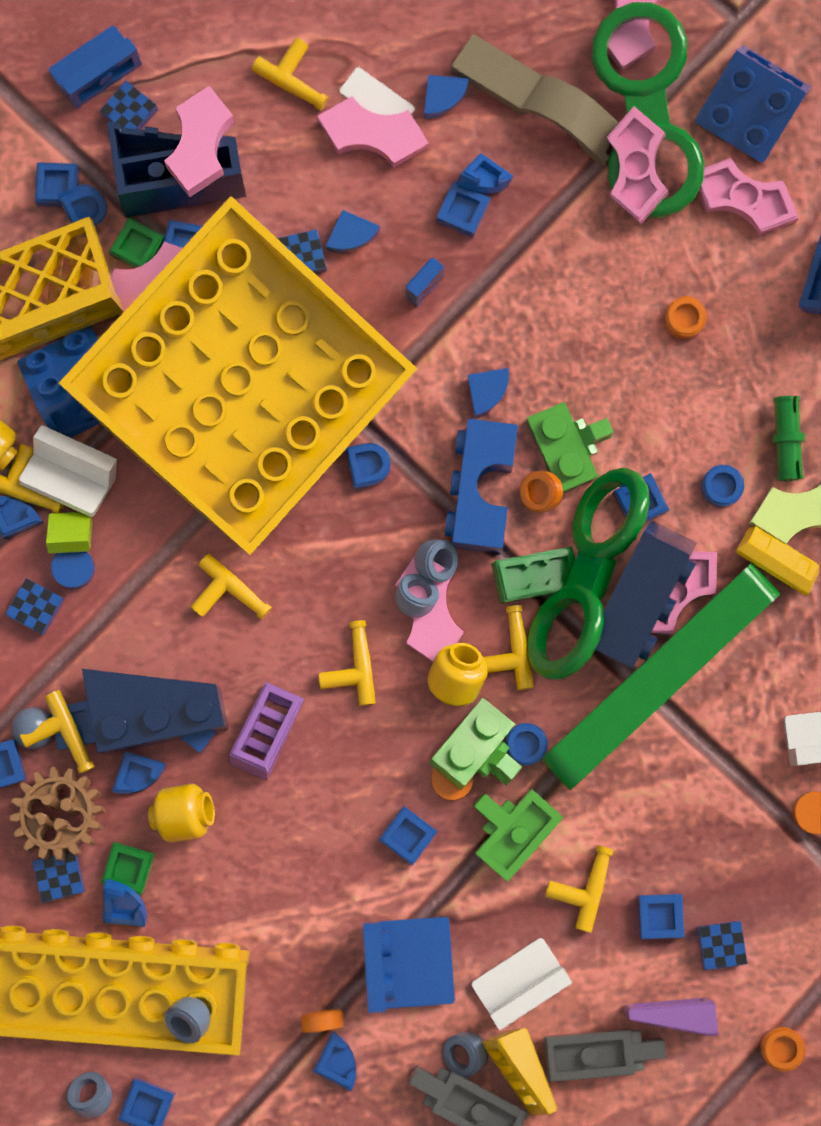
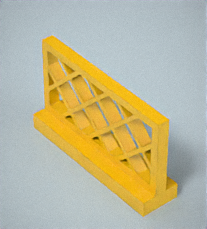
M90 217L0 251V266L8 264L15 267L5 286L0 285V315L10 297L25 303L19 316L10 320L0 316V360L124 312L120 297L115 293L94 222ZM86 232L88 243L81 256L65 250L72 237ZM45 249L52 252L43 271L28 266L34 252ZM92 255H93V258H94L95 263L92 262V261H89V260L91 259ZM61 257L77 263L67 282L51 276ZM87 267L98 272L101 284L84 290L76 285ZM23 272L38 277L29 297L14 291ZM48 282L62 287L63 290L56 302L46 305L38 301Z

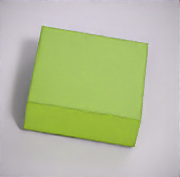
M80 512L49 514L46 538L48 554L90 551L92 517Z

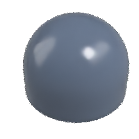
M428 540L421 544L415 553V567L418 573L425 579L436 582L447 581L454 575L457 569L458 554L456 548L446 540ZM433 561H435L445 569H443L440 572H437L434 568Z
M419 574L404 576L395 591V602L398 609L406 616L412 618L423 617L430 613L439 598L437 586L431 580L425 579ZM412 586L423 587L426 590L427 598L420 599L413 596L408 588Z
M28 707L21 710L12 721L11 732L13 738L20 746L31 750L47 746L52 741L54 735L30 747H26L20 734H31L43 721L52 716L47 711L38 707Z
M184 997L177 1000L165 1012L164 1016L168 1030L173 1036L185 1043L198 1042L210 1025L209 1009L205 1003L194 997Z
M460 1032L449 1037L443 1047V1058L448 1069L465 1078L478 1073L485 1066L488 1058V1053L482 1044L484 1040L472 1032ZM457 1045H461L467 1050L470 1059L469 1065H463L456 1061L454 1050Z
M83 1073L70 1084L66 1094L67 1104L82 1118H97L103 1115L111 1105V1087L99 1073ZM90 1083L96 1084L97 1091L94 1097L87 1102L80 1103L79 1095L82 1087Z

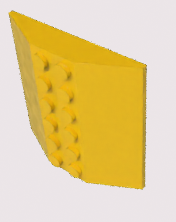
M230 196L59 382V385L178 495L247 554L251 555L417 368Z

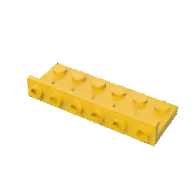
M3 926L0 928V1036L240 1055L246 975L250 951L240 950V946L233 943H217L214 945V948L199 947L197 942L187 939L173 940L171 944L154 943L155 940L147 936H132L128 941L112 940L110 934L100 932L88 933L86 937L69 936V932L62 929L44 930L43 934L26 933V928L21 926ZM184 997H194L201 1000L210 1012L209 1028L196 1043L180 1041L172 1035L165 1023V1012L173 1003Z

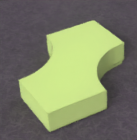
M821 484L817 488L804 493H787L772 487L749 524L751 526H758L785 544L800 531L809 528H821Z

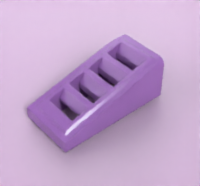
M265 682L229 754L230 764L263 780H268L304 699ZM269 700L289 709L287 715L266 707L267 701ZM262 716L280 724V729L277 730L259 722L260 717ZM253 732L273 740L272 745L269 746L251 738ZM246 748L265 756L264 761L245 753Z
M707 997L635 1003L624 1006L625 1016L634 1022L706 1036H718L716 1006Z

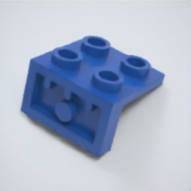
M743 45L734 53L695 121L698 125L757 161L764 162L812 86Z
M91 326L72 332L66 337L33 351L17 361L38 412L46 426L70 438L100 424L59 385V382L98 341Z
M447 917L363 923L368 1013L386 1012L387 1008L454 1003L450 922Z

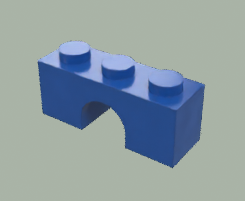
M468 419L467 430H458L455 454L463 455L461 471L453 470L450 495L458 496L456 512L448 511L445 536L453 537L452 544L456 549L501 554L508 507L491 505L485 502L478 493L477 483L481 477L490 472L511 473L518 429L516 424Z

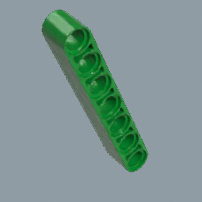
M752 563L749 564L559 741L541 761L569 791L573 789L781 593Z

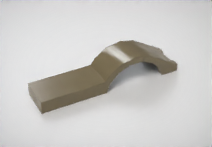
M472 34L452 64V73L460 78L468 79V83L520 115L524 113L534 114L549 120L572 136L583 148L587 156L603 166L606 165L610 156L605 151L611 144L608 142L607 136L619 124L617 120L594 99L563 80L540 75L490 43Z

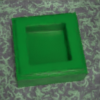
M128 218L109 250V254L111 257L134 269L146 264L158 253L165 237Z
M113 842L101 883L105 884L106 879L118 881L133 889L137 894L143 895L155 853Z

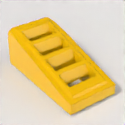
M526 1028L507 1030L482 1041L487 1053L531 1116L549 1115L557 1111L556 1104Z

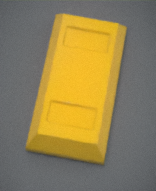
M758 526L748 527L735 551L738 555L804 596L809 595L820 572L819 564Z

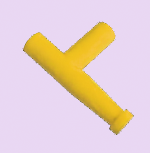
M295 38L278 66L273 65L260 56L255 60L251 71L285 91L315 105L316 109L320 111L324 109L329 97L325 94H319L291 75L309 48L305 41Z
M20 444L8 476L0 475V493L51 509L53 513H61L64 507L63 504L19 484V477L34 454L33 448Z
M207 554L201 560L198 566L214 579L190 606L201 617L205 616L226 590L254 611L260 620L264 619L271 611L272 607L269 604L265 605L240 579L211 554Z
M522 605L508 606L505 609L509 617L512 653L484 657L488 665V673L514 670L517 690L532 689L534 685L531 664L527 655V639L521 612H523Z
M366 620L349 622L350 629H352L355 668L320 672V689L357 685L359 706L376 704L371 660L365 633Z
M57 690L46 695L44 698L53 717L43 721L34 732L20 734L24 745L30 747L60 732L78 765L77 770L79 774L95 767L94 763L88 757L78 728L61 691Z
M597 845L596 852L598 853L585 890L554 881H549L545 897L580 907L575 926L577 929L592 933L604 888L609 858L613 855V849Z

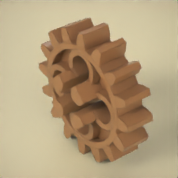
M51 767L49 778H45L42 774L36 772L34 773L35 785L32 787L26 783L20 785L26 794L23 799H12V803L20 807V813L10 815V821L21 824V827L13 834L18 839L28 838L24 845L26 851L32 853L40 847L39 858L48 860L53 851L56 860L62 862L66 859V851L70 850L71 853L79 857L82 855L81 843L85 842L91 846L95 844L90 833L92 830H103L104 826L95 821V818L106 813L104 807L94 805V802L102 795L97 789L87 791L91 784L90 779L83 776L76 782L77 772L73 769L68 768L64 777H62L59 769ZM64 787H69L71 790L70 797L60 800L58 796L60 790ZM41 801L42 804L52 810H60L61 808L72 816L82 813L84 815V822L80 827H74L73 824L64 819L56 818L54 820L41 812L33 815L32 807L36 802ZM55 828L57 831L56 838L51 842H47L45 840L46 831Z

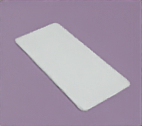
M359 67L354 70L340 88V93L347 98L353 96L359 105L376 114L394 115L409 110L410 114H412L415 110L413 105Z

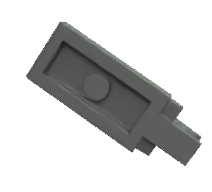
M619 1029L544 1036L548 1082L634 1075L635 1071L645 1070L644 1060L666 1058L663 1038L642 1040L641 1030Z
M416 1065L408 1080L410 1085L427 1093L423 1103L429 1106L432 1112L458 1126H522L528 1115L526 1110L452 1070L449 1072L440 1067L437 1075H434Z

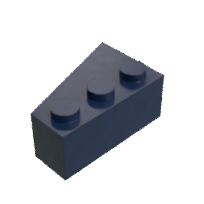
M107 122L117 193L126 218L225 201L230 196L234 199L246 197L235 137L222 136L217 148V159L223 168L224 175L189 197L166 168L164 162L176 150L181 140V134L159 132L158 128L145 126L144 130L123 128L120 126V123Z

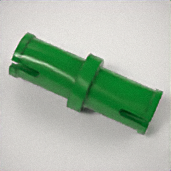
M790 395L773 398L776 434L772 435V444L776 445L777 481L804 480L801 443L805 442V433H801L800 396Z

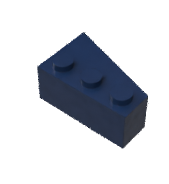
M651 521L643 532L603 611L604 625L596 650L631 668L634 667L638 658L645 661L648 659L658 639L650 635L656 622L659 620L666 623L677 602L670 598L676 583L685 586L696 565L695 562L689 560L697 545L696 542Z
M82 669L97 753L108 755L179 740L184 737L229 729L222 691L216 684Z

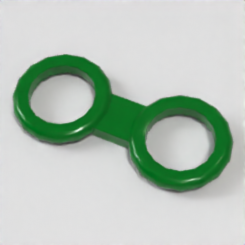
M631 2L614 9L600 22L592 39L591 60L597 77L606 87L625 97L627 113L633 107H636L665 132L666 136L662 140L677 145L685 154L688 172L682 188L672 197L662 200L647 217L665 218L681 212L696 198L704 181L705 161L699 144L686 130L670 123L666 89L679 78L687 61L688 40L682 23L670 10L652 2ZM634 20H649L660 25L666 31L671 41V55L666 66L656 76L646 80H629L618 75L610 66L608 60V44L613 34L623 24ZM615 148L608 159L607 179L611 190L617 183L620 172L619 157Z
M626 467L612 469L599 476L584 492L576 507L572 522V535L578 554L566 585L552 593L540 606L531 623L527 638V655L533 670L547 680L565 679L578 672L591 658L600 641L604 625L603 605L600 600L604 597L617 563L614 557L623 553L636 540L646 522L650 505L649 488L642 475ZM626 486L630 493V506L627 517L620 529L611 538L604 542L595 543L591 536V523L599 503L609 492L618 487ZM574 603H580L584 610V625L579 640L565 657L557 661H550L546 653V639L554 619L564 608Z

